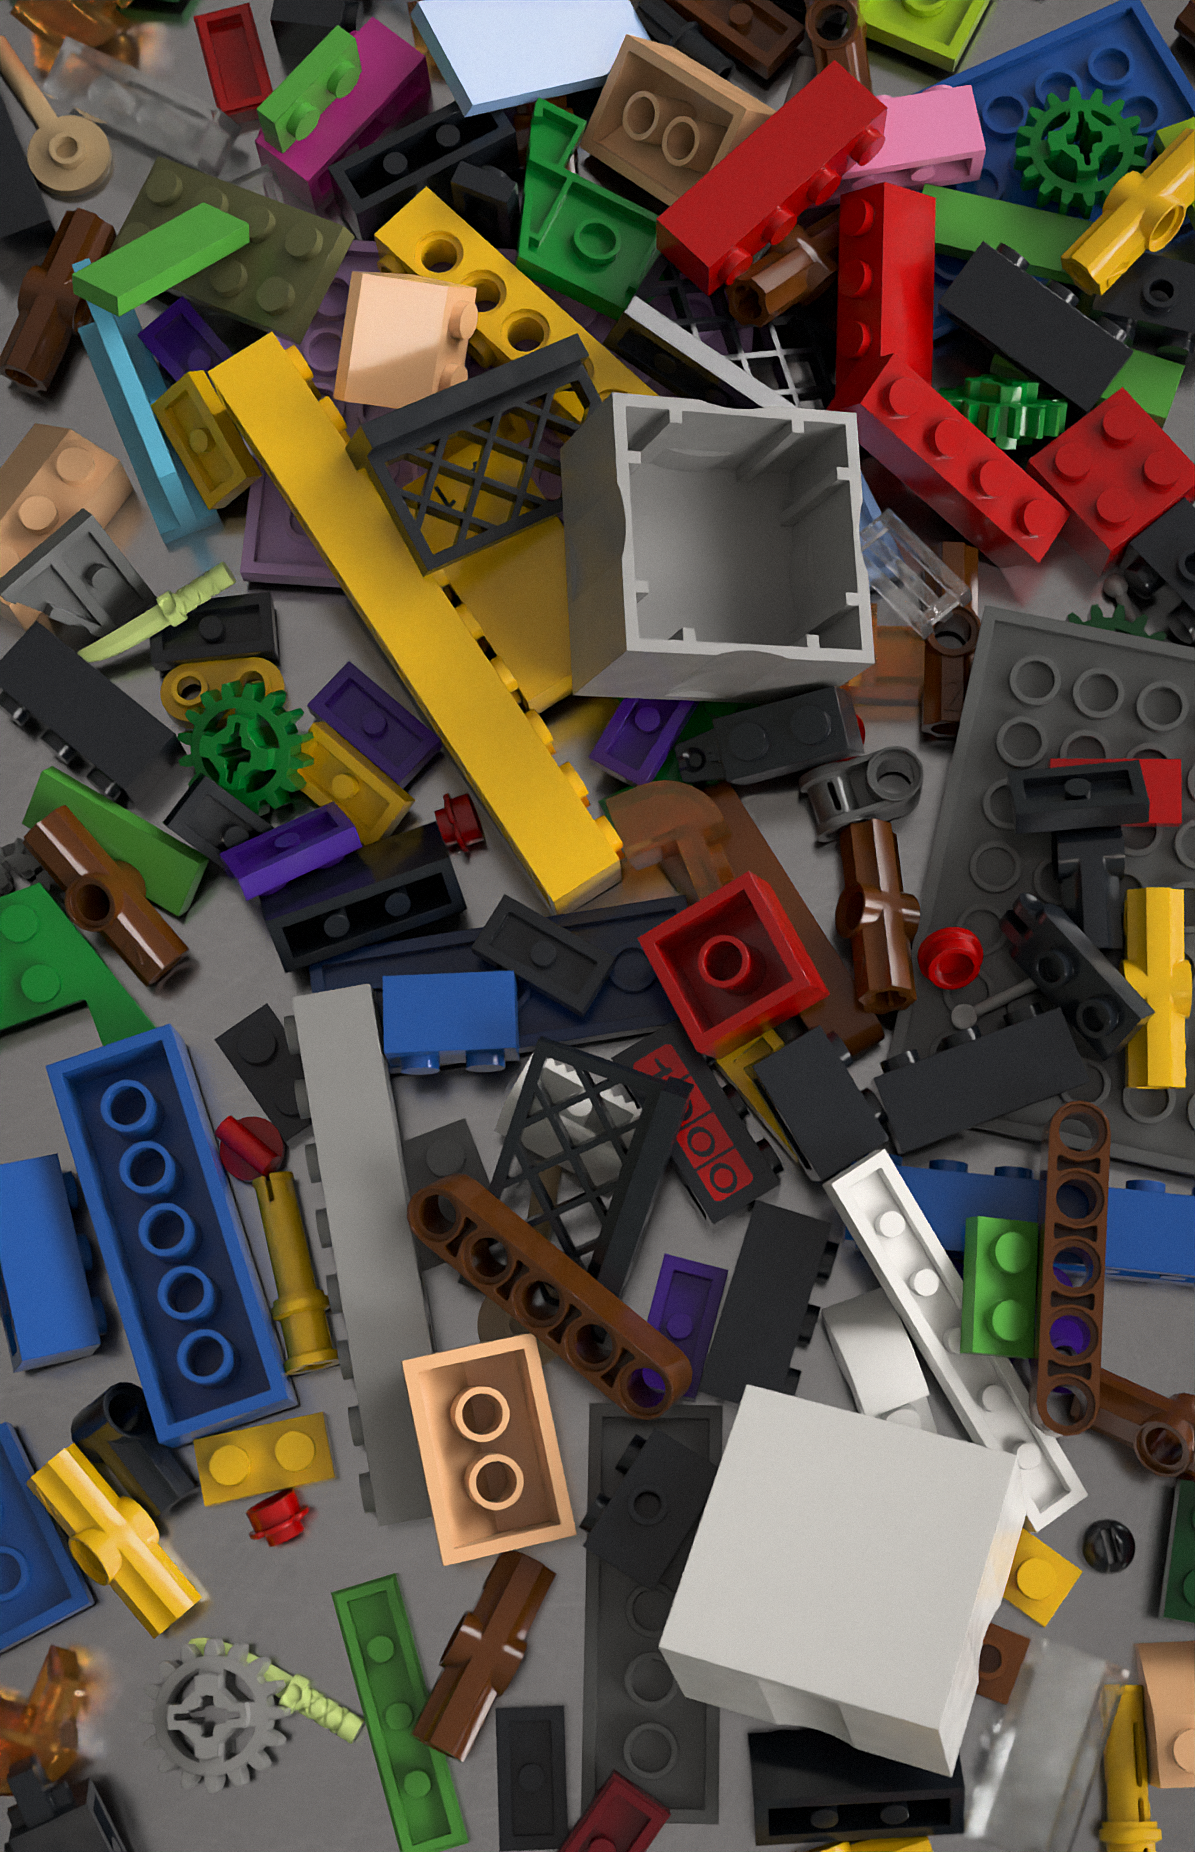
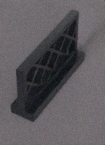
M661 252L602 343V345L680 398L698 399L710 404L733 409H757L769 406L802 408L800 404L802 401L821 400L824 410H826L836 395V384H832L824 360L836 359L837 333L797 305H793L761 328L754 324L742 326L728 311L729 305L724 293L728 285L725 282L709 296L716 316L693 318L686 294L703 293V291L690 279H680L677 267ZM663 273L665 281H658ZM670 295L678 319L670 320L645 303L648 297ZM786 324L798 332L803 348L782 349L774 325ZM758 327L766 351L744 353L737 329ZM721 330L729 355H721L703 343L698 332ZM808 361L816 386L795 388L787 363ZM771 365L779 390H772L754 378L749 367Z
M578 333L361 424L346 445L345 450L356 471L362 468L366 469L423 577L563 514L562 491L560 498L550 502L527 493L526 490L533 466L561 477V461L538 453L544 428L547 427L571 437L603 403L583 366V362L588 358L589 354ZM570 387L574 389L584 408L580 425L549 413L554 394ZM542 400L540 408H536L530 405ZM511 413L535 423L528 448L496 436L501 417ZM489 423L486 432L477 428ZM458 436L482 446L475 472L442 459L447 440ZM435 446L433 455L422 452ZM491 450L524 462L516 488L484 476ZM405 460L428 469L421 495L419 496L398 488L387 466ZM437 473L470 486L463 512L429 500ZM479 490L512 502L505 523L497 526L472 516ZM522 506L531 509V511L519 516ZM408 507L416 510L414 518ZM425 513L458 526L453 546L436 554L432 553L420 531ZM468 530L478 533V535L465 540Z
M541 1036L537 1041L488 1191L501 1201L504 1189L527 1179L543 1211L524 1221L534 1227L548 1220L564 1250V1254L621 1300L695 1085L669 1076L666 1081ZM551 1058L573 1066L584 1090L553 1103L541 1080L547 1059ZM590 1073L607 1079L595 1084ZM620 1083L646 1092L647 1095L640 1115L618 1126L615 1125L600 1095L601 1092ZM536 1095L543 1109L529 1115ZM589 1098L605 1132L574 1145L558 1112ZM548 1118L564 1151L533 1164L521 1138L526 1127ZM635 1129L629 1149H627L621 1135ZM610 1140L623 1166L618 1177L596 1187L579 1154ZM516 1156L522 1170L509 1176ZM569 1159L585 1192L554 1206L538 1173ZM614 1190L607 1210L601 1196ZM590 1201L602 1228L599 1237L575 1247L559 1215ZM494 1238L489 1239V1247L499 1243ZM594 1251L587 1270L581 1256ZM460 1275L459 1284L480 1291L465 1277ZM540 1281L542 1298L551 1306L559 1307L560 1300L550 1297L544 1283ZM591 1324L593 1340L604 1344L608 1332L599 1325Z

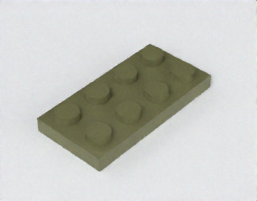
M158 156L108 254L203 202L249 223L250 243L169 288L166 292L179 297L183 296L186 300L265 332H273L275 336L300 345L355 236L343 225Z

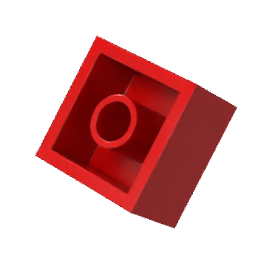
M1123 387L1031 457L1025 469L1028 475L1071 513L1059 534L1099 578L1122 561L1129 542L1184 497L1192 505L1195 501V464Z
M750 871L637 938L696 1051L718 1060L830 995L770 883Z

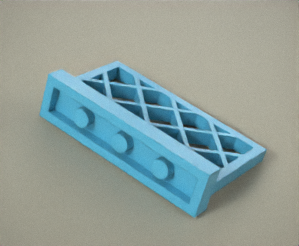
M87 258L72 264L74 272H77L92 263ZM87 301L95 322L77 329L164 544L221 522L216 509L208 510L150 406L167 391V388L153 354L137 336L143 329L135 310L132 309L118 317Z

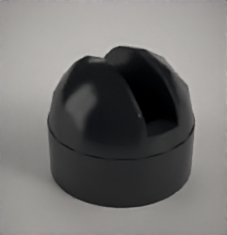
M1102 1519L1091 1523L1084 1529L1079 1539V1553L1083 1562L1091 1570L1100 1574H1115L1123 1571L1131 1564L1135 1555L1136 1546L1132 1533L1124 1524L1116 1520ZM1111 1528L1119 1562L1109 1564L1105 1543L1101 1534V1530Z

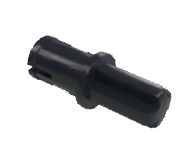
M663 0L639 1L635 12L647 34L657 43L672 46L729 82L736 69L735 62L731 58L726 57L702 35V27L696 21L688 23Z

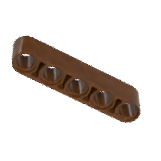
M718 780L669 808L668 814L676 832L713 892L748 871L770 883L830 993L826 998L794 1016L799 1022L801 1029L805 1031L810 1027L820 1025L825 1034L831 1031L836 1032L847 1047L852 1058L884 1040V1032L876 1015L863 1011V1004L857 1000L855 981L727 780Z
M1082 1100L1069 1102L1060 1107L1044 1126L1041 1137L1034 1354L1030 1361L1028 1406L1030 1418L1036 1428L1045 1435L1055 1438L1079 1435L1089 1429L1097 1418L1100 1398L1111 1130L1109 1120L1104 1112L1093 1103ZM1074 1119L1084 1123L1091 1132L1092 1143L1090 1149L1078 1152L1065 1146L1059 1134L1061 1122ZM1061 1186H1075L1085 1193L1089 1202V1209L1085 1218H1069L1060 1211L1057 1206L1056 1195ZM1070 1252L1081 1258L1086 1269L1085 1280L1081 1286L1069 1287L1058 1281L1053 1271L1054 1258L1058 1253ZM1058 1319L1072 1321L1082 1332V1348L1075 1356L1059 1353L1050 1341L1051 1326ZM1055 1387H1064L1071 1390L1079 1400V1416L1071 1425L1058 1424L1050 1417L1047 1411V1398Z
M454 1173L421 1188L411 1197L407 1206V1220L411 1231L416 1237L626 1413L637 1419L644 1420L660 1417L688 1391L692 1383V1367L689 1359L681 1349L475 1179L466 1174ZM440 1195L449 1199L456 1211L455 1223L447 1220L441 1214L438 1206ZM490 1238H494L505 1247L508 1255L507 1265L499 1263L491 1255L489 1250ZM540 1281H545L556 1289L560 1298L559 1307L551 1306L542 1298ZM591 1324L599 1325L608 1332L612 1340V1350H605L597 1345L591 1334ZM643 1368L652 1369L661 1376L665 1384V1394L657 1393L647 1386L643 1378Z

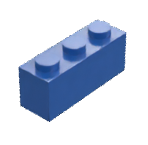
M58 1153L0 1165V1313L14 1373L91 1356L101 1344L99 1336L107 1333L106 1315L102 1301L99 1296L90 1297L85 1272L92 1271L90 1245L85 1233L76 1234L71 1210L78 1208L75 1180L71 1171H61Z

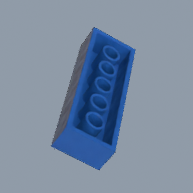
M167 1024L46 1065L45 1067L158 1442L175 1448L193 1442L195 1439L204 1438L299 1405L290 1376L284 1369L283 1363L285 1360L184 1039L171 1024Z

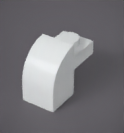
M880 1287L822 1309V1317L837 1363L852 1390L859 1414L938 1434L927 1400V1396L930 1394L905 1328L884 1289Z

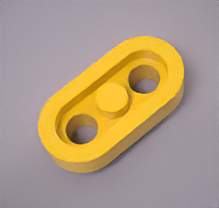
M250 657L181 664L172 669L164 678L160 696L166 712L176 724L184 728L194 729V725L189 722L185 713L191 708L204 707L200 695L206 691L218 689L221 692L222 684L240 680L244 687L245 683L252 679L264 681L265 697L269 693L283 690L287 693V687L281 672L272 662L263 658ZM191 684L201 686V692L196 698L191 700L181 698V693L186 686ZM235 708L228 711L220 719L216 727H226L228 715L235 714Z

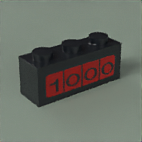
M678 1018L611 1057L613 1062L666 1081L669 1076L695 1085L669 1163L712 1233L717 1232L753 1210L756 1200L766 1202L779 1194L781 1183L777 1175L784 1172L780 1159L765 1138L757 1142L754 1141L742 1122L750 1117V1113L741 1096L731 1083L721 1088L708 1067L716 1062L715 1058L696 1051ZM621 1084L631 1101H634L636 1108L641 1109L647 1093Z

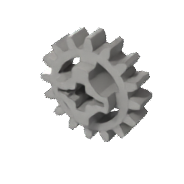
M222 1638L207 1639L204 1656L195 1644H186L180 1647L182 1665L173 1660H162L158 1664L161 1674L166 1679L164 1684H149L144 1687L143 1692L149 1698L155 1700L156 1703L154 1710L139 1714V1722L154 1724L156 1734L149 1737L143 1743L145 1750L157 1748L164 1750L166 1755L157 1768L162 1774L171 1772L178 1767L183 1769L180 1786L185 1789L194 1787L201 1777L204 1776L208 1793L221 1791L224 1787L226 1774L235 1787L245 1785L250 1782L248 1764L259 1771L266 1770L272 1765L268 1754L264 1751L265 1746L285 1744L286 1737L280 1731L273 1728L275 1720L291 1715V1708L275 1705L273 1696L281 1692L286 1687L284 1680L266 1681L263 1675L271 1663L267 1656L259 1657L251 1663L246 1661L249 1651V1644L235 1643L228 1654L225 1655ZM199 1672V1676H195V1689L182 1703H175L183 1685ZM234 1674L247 1684L254 1700H248L234 1685ZM214 1705L216 1708L225 1709L226 1712H239L240 1716L215 1724V1722L210 1720L205 1721L204 1717H191L190 1713L202 1711L204 1707ZM246 1727H255L248 1744L240 1753L231 1758V1753L235 1752V1739ZM176 1730H181L195 1745V1755L183 1745Z

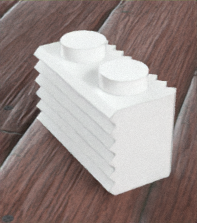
M533 1054L508 1095L494 1131L505 1137ZM547 1059L541 1080L553 1103L584 1090L576 1071L567 1072L564 1064L555 1066L553 1059ZM611 1089L600 1093L616 1126L640 1115L642 1108L637 1109L634 1101L625 1103L623 1096L614 1097ZM536 1095L529 1115L543 1109ZM589 1098L558 1112L574 1145L605 1132ZM548 1118L524 1129L521 1141L527 1149L544 1158H549L564 1151ZM635 1129L621 1135L627 1149H629ZM610 1140L579 1154L593 1183L597 1186L616 1178L623 1166ZM569 1159L557 1164L576 1174Z

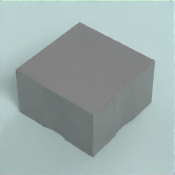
M612 392L560 448L573 695L770 704L832 686L840 687L875 664L869 577L861 551L859 530L863 496L856 413L780 406L757 409H733L717 406L698 399Z

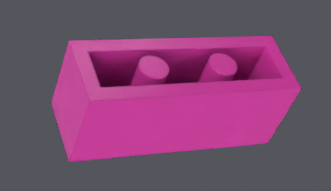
M373 16L359 31L349 33L356 39L362 67L358 82L347 96L336 98L320 115L319 121L311 134L303 140H296L283 154L265 141L262 128H260L258 137L254 140L263 171L315 211L333 193L328 167L386 137L431 89L426 56Z

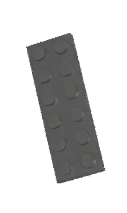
M589 1403L587 1512L600 1492L610 1499L616 1492L625 1475L617 1471L615 1467L636 1434L647 1440L654 1428H657L719 1467L722 1460L723 1405L673 1404L660 1417L644 1420L631 1416L615 1403ZM706 1504L653 1592L586 1549L581 1815L613 1769H615L670 1809L671 1815L666 1823L719 1825L720 1707L685 1697L658 1647Z

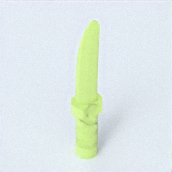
M222 561L209 571H206L203 576L200 575L192 580L189 585L186 584L178 589L176 593L168 590L156 598L158 603L156 606L78 651L77 654L88 663L116 656L150 638L169 625L173 627L178 626L188 619L186 616L188 612L197 608V605L210 600L211 596L221 593V590L224 591L235 584L236 579L229 567Z
M193 1638L188 1644H195L204 1656V1648L209 1638ZM223 1642L225 1655H227L233 1645ZM248 1652L246 1661L251 1663L259 1657ZM270 1663L268 1670L263 1675L266 1681L284 1680L286 1687L275 1695L281 1698L278 1705L291 1708V1715L295 1710H298V1713L308 1719H313L315 1723L323 1728L327 1727V1729H330V1732L333 1734L337 1733L338 1737L350 1744L355 1741L365 1723V1719L351 1711L349 1712L345 1707L338 1706L339 1704L327 1697L326 1699V1697H323V1694L313 1688L310 1689L311 1681L296 1673L293 1677Z

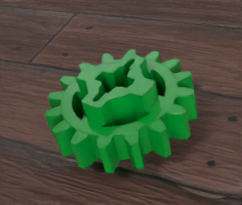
M1071 87L1067 101L1061 102L1056 95L1050 93L1046 96L1043 111L1035 107H1031L1028 110L1025 126H1019L1014 146L1018 149L1015 151L1013 169L1023 171L1020 182L1022 191L1032 190L1036 187L1039 190L1036 206L1042 208L1052 200L1059 203L1057 211L1058 214L1067 215L1070 207H1079L1083 220H1089L1093 206L1099 204L1103 209L1111 189L1124 175L1132 171L1139 172L1140 174L1144 172L1147 160L1143 157L1148 145V137L1136 136L1141 122L1138 115L1125 119L1121 116L1125 101L1120 98L1110 106L1102 103L1103 92L1101 89L1096 88L1090 100L1081 99V94L1077 87ZM1063 126L1060 130H1058V131H1053V130H1055V129H1057V128ZM1109 175L1108 177L1098 181V178L1100 176Z
M981 374V377L965 378L964 385H956V388L940 387V390H936L1000 449L1010 450L1016 449V446L1032 445L1033 438L1042 439L1043 435L1056 437L1058 433H1064L1068 402H1065V398L1053 397L1054 394L1038 393L1039 383L1033 379H1018L1006 377L1002 374Z
M240 680L222 684L221 692L218 689L202 693L200 697L204 707L191 708L185 713L186 718L194 725V729L178 733L177 739L186 745H190L191 754L185 755L178 760L179 765L183 767L194 766L197 773L190 780L188 786L190 787L198 775L203 773L258 816L270 813V806L278 809L291 803L288 791L295 792L303 789L306 785V781L297 770L313 765L315 759L301 752V744L314 738L313 732L298 731L295 725L303 716L304 711L302 708L286 711L283 705L287 693L283 690L271 692L265 697L264 681L260 680L246 683L245 687H243ZM235 708V714L228 715L227 726L222 729L216 728L220 719L228 711ZM270 769L277 770L268 784L261 789H256L257 783L263 782L265 771Z

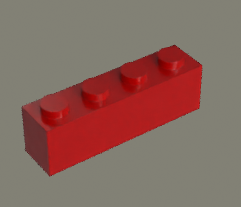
M834 60L656 218V249L708 297L724 282L727 285H732L736 277L749 269L753 256L767 243L776 245L787 237L797 222V216L812 203L819 206L826 202L837 190L842 176L856 163L860 166L866 165L878 154L886 139L884 130L888 107Z
M881 182L840 195L836 394L857 363L895 353L932 387L935 197L887 182Z
M895 353L857 363L826 409L827 411L856 413L859 444L999 568L1040 563L1071 515L1063 505Z

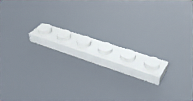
M885 1149L875 1150L824 1183L822 1186L974 1444L1017 1455L1026 1510L1023 1527L1027 1531L1037 1533L1086 1498L1088 1493L1055 1437L1041 1432L1030 1418L1028 1406L1029 1393L1009 1359L1006 1357L960 1353L963 1281Z

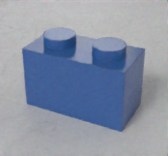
M514 970L383 976L384 1054L390 1066L400 1065L401 1073L427 1075L439 1072L440 1064L466 1063V1070L494 1072L505 1069V1061H519L518 990Z

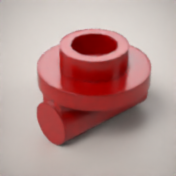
M231 1115L225 1118L215 1131V1136L221 1140L220 1158L224 1167L230 1174L240 1180L252 1182L260 1176L268 1178L270 1173L277 1171L283 1161L285 1154L284 1140L278 1129L264 1118L253 1116L237 1120Z

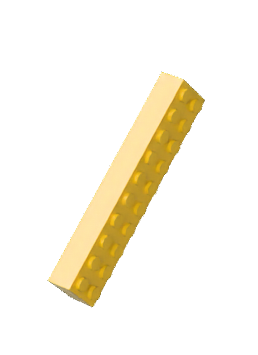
M270 332L209 370L207 373L231 420L555 915L571 913L621 881L620 861L625 858V855L621 850L624 848V845L605 815H601L594 820L586 809L591 804L586 797L589 792L569 761L558 766L552 756L556 754V751L551 742L554 739L536 710L532 708L526 713L522 712L518 705L522 702V699L516 690L519 686L499 655L489 661L484 654L488 651L482 639L484 633L467 605L462 603L454 608L451 604V601L455 598L448 587L450 581L444 570L440 569L425 577L422 576L366 469L362 468L356 471L345 450L346 445L350 441V437L346 432L348 427L329 396L327 395L322 398L312 380L314 375L297 347L293 344L284 350L274 333Z

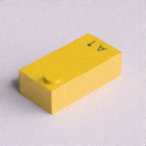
M497 429L496 436L505 439L500 430ZM472 443L445 461L475 472L482 446ZM491 450L484 476L516 488L523 464L519 460ZM427 472L401 489L420 496ZM437 473L429 500L463 512L470 486ZM530 476L526 492L545 499ZM479 490L472 516L498 526L507 521L512 502ZM522 506L519 516L531 511V509ZM408 507L414 518L416 510ZM425 513L420 531L432 553L436 554L453 546L458 526ZM558 517L442 568L450 581L448 587L455 598L454 601L458 606L465 603L474 615L484 633L482 639L488 648L489 654L492 658L499 655L507 665L519 686L516 690L527 711L534 708L540 714L573 693L564 526ZM468 530L465 540L478 535V533Z

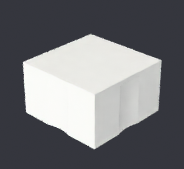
M747 1384L658 1646L684 1696L777 1725H796L817 1729L834 1735L856 1749L952 1777L979 1682V1658L983 1638L996 1610L1001 1605L1026 1516L1017 1455Z

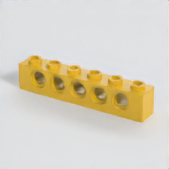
M427 186L374 234L379 255L377 267L381 273L414 274L477 288L475 304L480 301H492L497 304L490 311L478 312L476 329L468 341L467 353L483 368H488L490 365L496 368L578 333L589 354L588 358L583 362V366L603 402L612 392L658 396ZM440 262L454 265L450 270L442 273L428 270L431 266ZM525 339H532L541 343L536 349L527 352L513 348L516 343ZM560 391L554 394L549 413L580 425L584 408L575 391ZM542 400L530 405L533 406L535 404L538 408H540ZM554 431V433L564 443H566L571 438L567 435Z

